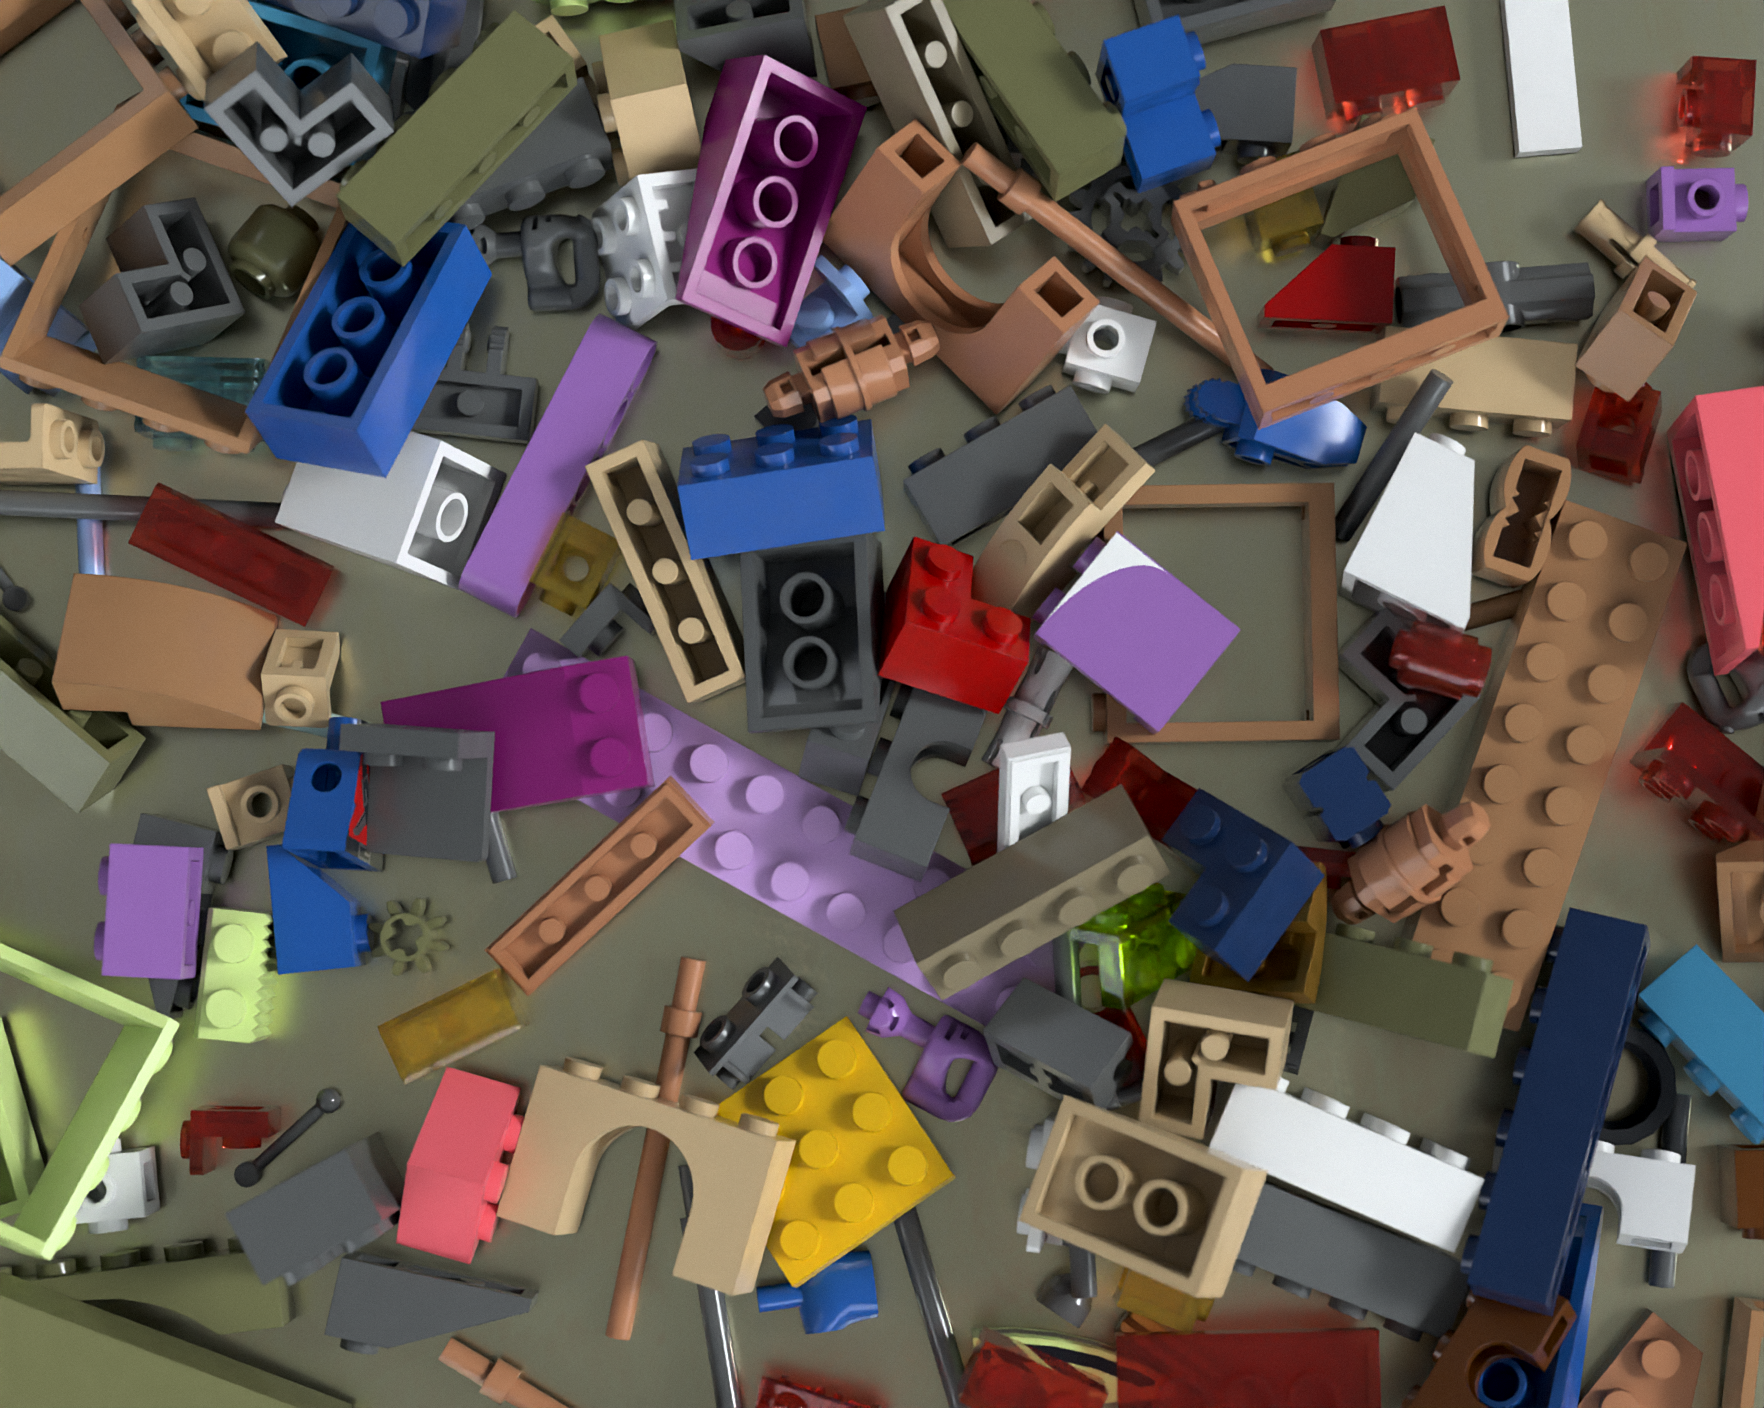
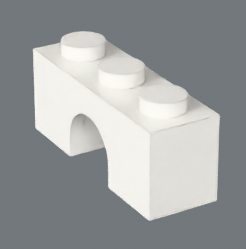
M1598 1141L1587 1188H1593L1604 1193L1614 1204L1618 1214L1616 1244L1682 1254L1688 1243L1696 1165L1680 1163L1681 1155L1659 1149L1641 1150V1157L1615 1154V1146L1613 1144ZM1495 1146L1492 1172L1497 1173L1504 1148Z

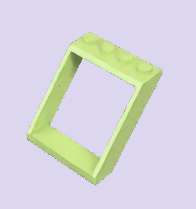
M0 943L1 972L124 1025L13 1227L0 1221L1 1246L20 1254L51 1260L54 1253L64 1247L73 1235L77 1224L75 1215L88 1191L93 1190L104 1178L109 1167L108 1155L120 1133L128 1129L138 1116L141 1108L140 1096L151 1076L157 1073L168 1061L173 1049L171 1040L180 1024L168 1016Z

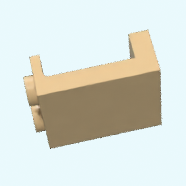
M33 403L31 406L30 439L26 442H0V485L97 484L98 467L102 465L105 455L104 439L99 431L98 421L47 403Z

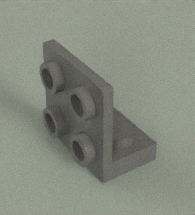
M384 723L341 724L339 750L364 752V764L370 765L367 851L370 853L470 862L485 861L488 858L495 732Z

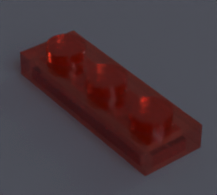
M160 482L154 487L128 542L145 552L304 627L334 569L333 565Z

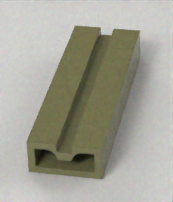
M0 1271V1408H351L352 1406L351 1403Z

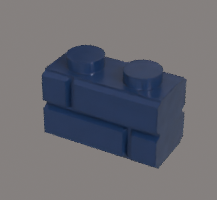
M1344 746L1326 751L1285 778L1286 781L1282 785L1297 810H1306L1303 819L1318 842H1339L1343 849L1350 846L1352 849H1355L1375 837L1384 826L1380 818L1388 814V810L1391 807V803L1376 780L1368 781L1366 779L1370 771L1354 747L1346 748Z

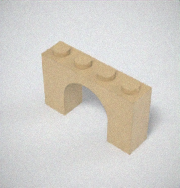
M566 1057L563 1066L540 1065L496 1216L551 1235L577 1233L597 1165L606 1149L619 1136L632 1129L642 1126L651 1128L665 1135L679 1148L690 1168L693 1181L692 1207L672 1275L729 1295L753 1292L796 1140L777 1135L779 1123L766 1118L741 1113L739 1122L717 1116L720 1105L703 1098L682 1094L680 1103L658 1097L661 1086L650 1081L625 1075L621 1084L602 1079L600 1076L603 1067L587 1061Z

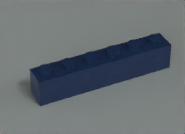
M1569 907L1565 926H1555L1546 952V962L1554 964L1548 987L1537 986L1530 1009L1529 1022L1537 1025L1531 1048L1523 1046L1520 1048L1514 1066L1512 1083L1521 1086L1515 1109L1504 1108L1497 1128L1495 1146L1504 1148L1497 1173L1492 1171L1486 1172L1479 1194L1478 1209L1486 1211L1480 1236L1469 1235L1462 1256L1461 1273L1469 1274L1467 1284L1474 1295L1548 1316L1553 1315L1651 945L1647 925Z

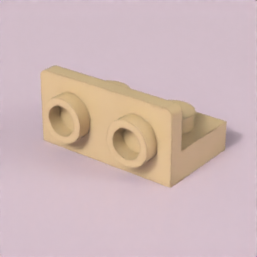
M131 0L139 11L136 14V20L142 31L156 45H164L179 66L176 68V75L180 83L192 97L199 101H205L206 79L257 41L277 64L288 57L248 0Z

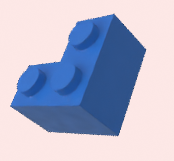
M1179 15L1103 40L1095 73L1104 101H1110L1117 108L1126 125L1127 134L1124 140L1123 154L1138 194L1210 169L1216 156L1214 148L1221 146L1219 128L1210 109L1201 111L1195 96L1196 88L1200 85L1201 76L1199 71L1206 68L1203 49L1194 31L1185 33Z

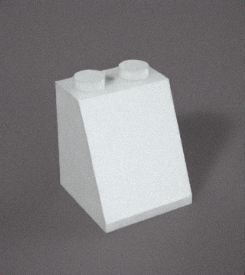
M410 431L386 478L297 462L290 482L283 491L281 506L275 523L319 541L459 590L458 584L462 572L492 515L506 473L441 440Z
M1415 432L1344 570L1339 595L1374 612L1386 607L1409 629L1455 650L1470 618L1475 460L1464 456L1466 452L1465 447L1447 436L1431 433L1429 438H1426Z

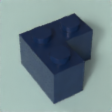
M1201 788L1196 791L1161 839L1196 874L1200 875L1168 922L1203 954L1248 982L1325 876L1292 841Z

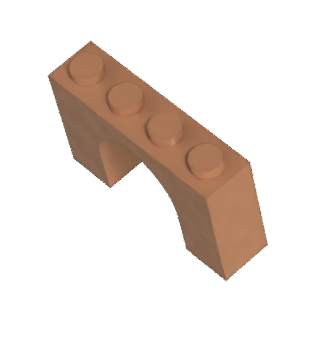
M914 119L877 147L831 215L823 242L845 264L851 267L861 280L905 324L917 320L930 321L940 345V350L936 355L997 415L1033 384L1098 306L1100 301L1055 256L1021 283L1005 303H991L981 300L959 287L945 272L934 253L929 237L928 221L934 202L962 164L917 119Z

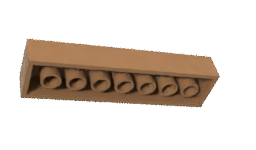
M1565 500L1558 513L1549 520L1551 525V545L1543 567L1530 582L1522 585L1521 589H1523L1520 603L1510 620L1443 812L1444 815L1464 802L1473 801L1486 811L1491 827L1483 838L1468 849L1473 869L1465 874L1459 883L1444 892L1439 901L1425 905L1411 916H1408L1400 938L1434 946L1431 959L1451 963L1453 953L1457 951L1493 961L1490 974L1514 981L1502 1028L1516 1032L1520 1030L1688 544Z

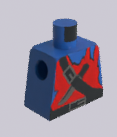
M350 717L329 718L326 749L304 748L298 753L282 848L321 869L382 872L383 854L370 853L366 849L370 765L364 764V752L339 750L341 724L368 723L361 719Z

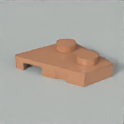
M1646 1309L1582 1388L1579 1394L1578 1408H1692L1703 1352L1654 1312Z

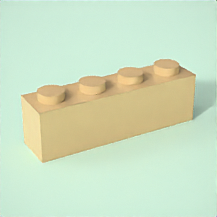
M642 439L586 465L587 473L687 703L705 701L745 683L744 639L709 558L691 560L678 488L660 445Z

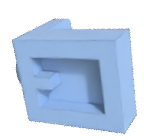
M822 254L817 257L814 268L824 282L802 300L789 339L796 348L805 346L806 342L831 332L832 327L839 326L841 328L863 318L868 320L874 318L863 301L870 294V291L861 278L847 264L837 270Z

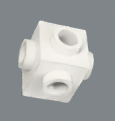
M1099 296L1097 297L1100 301L1098 306L1058 352L1066 355L1062 372L1074 375L1072 383L1085 390L1108 394L1111 386L1135 393L1141 381L1157 321L1133 315V306L1124 301ZM1094 341H1105L1112 349H1099Z
M117 1138L108 1155L109 1167L104 1178L93 1190L88 1191L75 1215L77 1224L88 1223L89 1234L117 1232L129 1229L128 1219L146 1217L159 1211L160 1201L155 1146L122 1149L121 1138Z

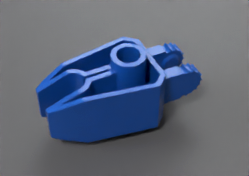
M1260 369L1266 384L1289 376L1273 370ZM1210 378L1209 381L1206 379L1199 383V385L1195 384L1192 386V389L1187 390L1188 393L1184 396L1185 403L1183 405L1186 406L1185 412H1189V417H1195L1196 421L1202 419L1203 423L1224 429L1221 443L1234 448V456L1236 458L1262 466H1271L1272 460L1303 469L1346 467L1348 464H1356L1367 426L1343 403L1334 400L1258 430L1239 382L1238 384L1230 381L1222 382L1221 378L1217 380Z

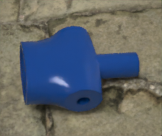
M869 1250L848 1252L798 1288L792 1287L790 1282L756 1287L759 1313L798 1307L805 1334L842 1330L848 1325L878 1317L874 1272Z

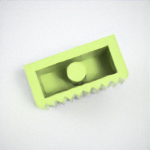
M208 907L193 1037L253 1043L264 1040L272 1034L267 1026L273 1022L269 1013L275 1007L270 1001L277 995L271 988L278 984L273 977L278 972V969L274 964L277 962L272 912L232 907Z

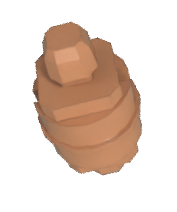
M881 314L869 320L863 318L841 328L839 326L832 327L831 332L807 341L805 346L793 350L798 373L791 376L789 371L770 380L763 387L764 397L773 417L785 418L804 412L803 406L811 403L820 423H823L833 418L839 420L861 410L867 412L872 410L873 405L897 396V392L910 387L906 364L911 362L916 366L932 358L940 350L939 340L931 322L917 320L898 326L899 332L893 334L886 318Z
M1471 801L1464 802L1442 815L1425 804L1416 811L1408 812L1393 824L1384 825L1375 837L1361 845L1357 853L1347 859L1352 879L1340 888L1331 899L1333 912L1336 917L1347 925H1354L1377 913L1392 923H1396L1403 917L1411 916L1425 905L1439 901L1444 892L1459 883L1462 877L1473 869L1468 849L1483 838L1491 827L1486 811Z

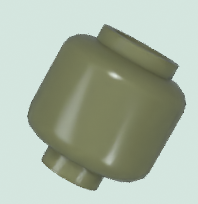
M274 204L260 205L229 242L228 253L232 260L229 267L231 274L243 287L262 299H270L272 295L291 297L306 281L320 249L321 242L316 235V232L319 230L317 222L310 214L296 205L291 207L289 204L286 209Z

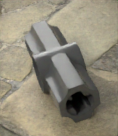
M1515 261L1485 263L1509 316L1501 333L1520 330L1525 327V324L1562 321L1577 322L1588 320L1593 316L1595 286L1594 277L1591 274L1588 262L1519 267V263ZM1450 273L1407 275L1398 277L1395 280L1393 302L1395 321L1398 327L1412 328L1465 307Z

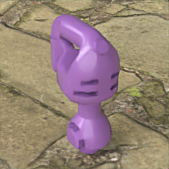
M889 987L883 997L869 991L858 1010V1014L870 1020L865 1032L881 1038L901 1036L924 1048L902 1091L904 1100L948 1122L963 1121L971 1117L979 1108L998 1070V1066L993 1064L985 1036L978 1030L950 1015L941 1017L937 1025L934 1026L912 1014L905 999ZM963 1058L973 1060L974 1062L956 1096L951 1097L946 1093V1083L952 1062L955 1059Z

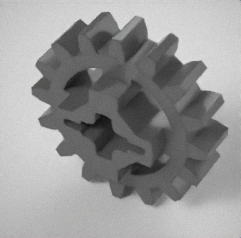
M1119 165L1086 184L1089 188L1088 191L1079 188L1070 194L1069 201L1081 209V211L1070 212L1071 215L1093 231L1092 209L1095 203L1100 206L1099 211L1106 217V229L1102 231L1100 237L1121 253H1141L1147 260L1133 262L1158 281L1163 282V268L1177 276L1183 271L1185 265L1178 255V252L1183 253L1176 234H1174L1173 240L1168 237L1169 232L1162 226V214L1169 205L1173 208V201L1179 200V196L1185 194L1180 190L1185 178L1138 194L1137 190L1126 189L1122 185V183L1133 182L1128 165ZM1124 212L1131 217L1139 212L1144 214L1146 220L1142 228L1143 231L1137 226L1131 228L1128 232L1121 227L1125 216ZM1068 245L1070 252H1077ZM1085 258L1081 269L1084 273H1088L1097 266ZM1104 272L1102 285L1109 287L1114 282V279Z

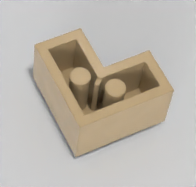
M673 19L600 35L599 41L603 60L591 64L605 132L618 131L622 146L611 149L619 187L625 186L637 175L697 168L701 141Z
M1164 978L1151 1009L1139 1121L1175 1135L1203 1140L1214 1111L1218 1080L1277 1090L1287 1059L1294 1000Z

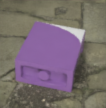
M1117 531L1107 544L1096 537L1080 556L1073 568L1081 573L1082 576L1067 595L1056 587L1032 617L1042 625L1033 638L1041 645L1046 644L1135 715L1134 720L1154 735L1163 728L1241 629Z

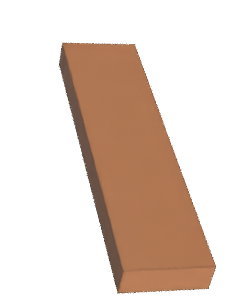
M672 776L668 777L493 941L485 951L529 996L715 822Z

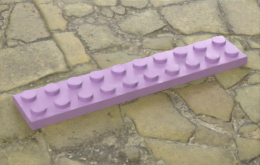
M530 628L503 678L591 661L584 657H577L568 648ZM640 688L655 787L577 799L620 823L668 777L672 776L715 822L680 855L681 858L984 1026L990 1022L1023 977L1055 993L1053 942L1051 940L1028 955L1018 958L975 982L970 987L962 989L942 1001L917 966L893 911L967 869L933 851L922 881L919 882L850 855L849 852L855 835L844 831L853 806ZM1078 931L1080 953L1088 936Z

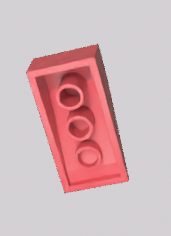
M1764 386L1695 395L1666 431L1714 676L1728 674L1757 650L1760 644L1764 615Z

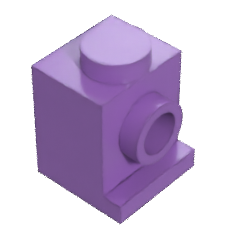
M1662 166L1646 180L1647 232L1657 242L1724 241L1737 231L1736 222H1744L1747 217V187L1745 184H1735L1734 168L1674 169V166ZM1695 192L1709 193L1710 210H1704L1697 206L1694 200Z

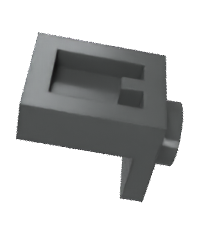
M609 583L559 641L579 658L585 657L590 650L599 657L623 631L624 628L616 622L623 612L650 635L653 636L656 633V629L637 588L629 583L621 592L613 584Z

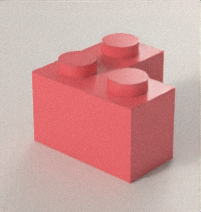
M446 1068L407 1163L396 1238L397 1244L471 1264L479 1240L491 1242L499 1219L496 1216L499 1204L496 1203L501 1196L508 1172V1165L502 1164L501 1161L505 1152L514 1154L525 1116L517 1114L521 1092L520 1087L454 1068Z

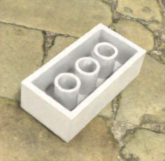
M1280 1078L1277 1090L1219 1081L1213 1114L1203 1140L1199 1139L1205 1146L1267 1170V1174L1455 1253L1485 1180L1467 1170L1472 1160L1471 1158L1427 1138H1423L1419 1149L1407 1144L1410 1132L1365 1112L1359 1124L1346 1118L1350 1107L1307 1087L1304 1088L1300 1098L1285 1092L1289 1081Z

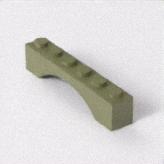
M237 1236L228 1238L229 1249L204 1252L203 1241L186 1242L164 1247L165 1257L140 1260L139 1250H125L100 1255L101 1266L76 1269L75 1258H65L37 1263V1274L17 1276L79 1301L123 1299L158 1305L192 1318L218 1335L284 1327L296 1318L292 1285L287 1287L282 1276L262 1285ZM11 1266L0 1267V1271L12 1275Z

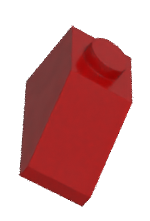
M1346 236L1340 238V245L1331 244L1263 306L1257 315V328L1379 334L1385 326H1391L1393 321L1396 247H1379V239L1371 236Z

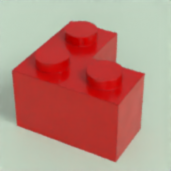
M914 536L886 591L878 676L1000 714L1029 662L1031 618L1014 613L1004 607H995L971 599L974 556L957 551L951 546L936 544Z

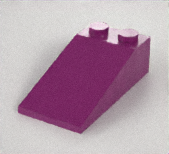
M765 54L725 60L705 119L675 300L779 347H787L867 110L866 106Z
M629 656L561 666L380 702L384 724L495 732L490 814L655 787L635 660Z

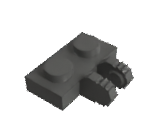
M467 323L447 360V367L443 368L411 431L528 444L533 436L539 381L537 378L504 375L508 357V327L494 326L488 337L486 373L465 370L472 341L469 323Z

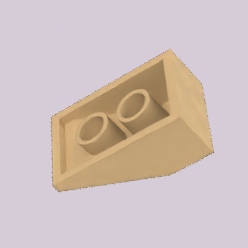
M1064 1095L1019 1221L1194 1297H1223L1268 1171L1200 1143L1080 1099Z

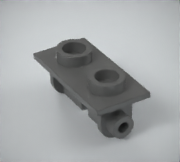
M776 957L769 967L760 968L748 979L742 990L741 999L727 1015L715 1018L706 1027L701 1035L700 1045L693 1053L713 1077L716 1075L731 1089L734 1090L741 1081L747 1084L776 1051L760 1034L768 1026L785 1040L814 1008L810 1002L818 993L801 977H797L779 957Z

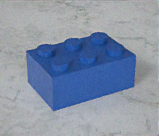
M848 415L839 420L833 418L823 423L819 422V427L794 431L793 426L788 424L771 425L756 431V437L730 440V436L726 434H713L694 440L692 447H686L682 450L677 488L691 560L885 531L883 489L871 419L857 421L855 415Z

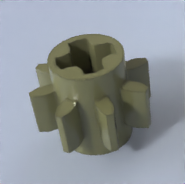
M416 898L412 903L409 913H404L397 901H388L386 903L387 911L391 917L385 923H369L368 926L373 932L380 933L381 946L375 948L370 953L372 958L388 955L394 959L392 974L395 976L402 975L407 968L408 961L414 960L417 968L422 973L432 971L427 955L433 950L446 951L450 947L446 942L437 940V928L447 921L446 916L430 919L424 915L426 900L424 898ZM402 921L407 926L419 925L422 929L423 935L415 940L418 949L416 953L411 947L399 948L396 943V938L403 934V928L400 924Z

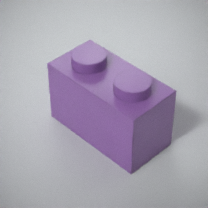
M110 843L109 856L102 857L98 872L99 892L101 895H107L105 922L100 921L98 923L94 937L95 958L97 961H103L102 976L180 980L196 977L204 848Z

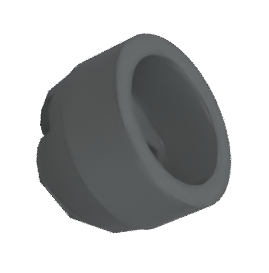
M1070 1273L1060 1274L1050 1279L1036 1299L1039 1303L1077 1328L1081 1327L1092 1308V1298H1073L1071 1296Z

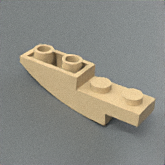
M1104 424L1062 471L1050 463L1010 511L973 567L971 599L995 607L1007 608L1014 613L1031 618L1032 623L1034 621L1033 615L1056 587L1062 591L1078 574L1069 564L1156 470L1112 428Z

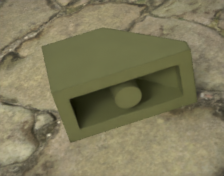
M1363 114L1353 132L1359 130V125L1370 116ZM1430 138L1432 145H1434L1435 139ZM1398 154L1336 178L1312 246L1325 250L1331 244L1340 243V238L1355 236L1405 212L1416 194Z

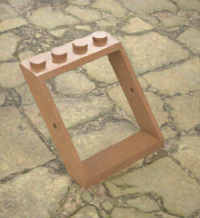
M139 92L117 104L114 112L138 95ZM193 119L198 128L170 148V150L272 185L219 126ZM349 166L342 169L306 196L309 199L337 209L270 365L349 223L345 219L336 194L340 191V183L343 177L351 168ZM109 193L58 231L0 357V368L19 374V379L29 386L40 389L59 388L81 396V401L92 408L103 411L119 409L142 417L143 423L152 429L168 433L182 431L202 438L206 446L215 451L225 454H239L241 452L248 454L263 438L245 413L246 405L121 361L103 364L100 354L47 336L110 198L111 193Z

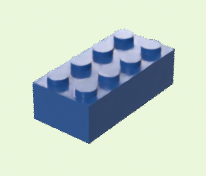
M350 222L348 223L245 410V413L276 458L383 478L388 476L492 276L487 263L465 224L446 222L419 252L402 267Z

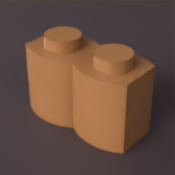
M1525 445L1502 463L1494 476L1490 489L1489 505L1491 516L1480 526L1472 543V575L1514 589L1530 582L1538 574L1550 550L1551 525L1549 520L1561 509L1569 492L1571 483V464L1569 459Z

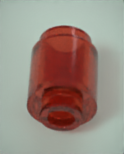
M1416 619L1410 631L1399 629L1391 649L1389 666L1398 669V683L1457 700L1462 695L1477 698L1481 693L1489 671L1492 648L1478 644V637Z

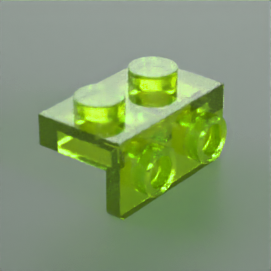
M1155 882L1145 890L1128 897L1092 917L1087 922L1067 931L1068 940L1097 945L1102 1006L1125 1010L1158 990L1164 978L1174 980L1193 968L1197 947L1168 922L1187 894L1166 891L1161 883Z

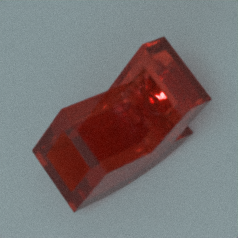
M1115 736L1105 753L1094 764L1090 776L1080 790L1091 799H1095L1122 784L1155 844L1180 859L1161 839L1198 789L1164 771L1133 745Z

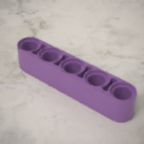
M601 313L594 318L462 572L458 584L459 590L514 618L519 616L530 599L591 481L585 466L603 457L651 364L657 348L656 341Z

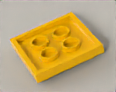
M848 1016L719 1104L717 1116L739 1122L741 1113L766 1118L779 1123L777 1135L796 1140L766 1243V1247L792 1287L795 1288L804 1284L956 1178Z

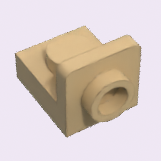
M275 629L261 671L265 720L267 724L312 728L328 727L329 718H331L329 689L340 656L339 632Z

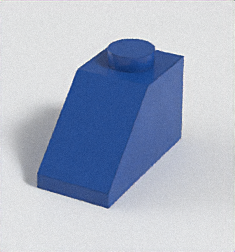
M281 844L266 846L278 975L366 965L365 952H372L374 950V932L368 928L369 923H372L370 914H361L360 901L319 867L282 848Z

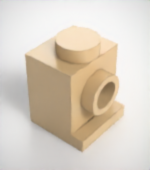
M281 764L222 785L218 784L206 788L226 850H242L284 835L295 774L292 766ZM264 792L270 797L272 808L266 816L258 817L254 814L252 800L257 794Z

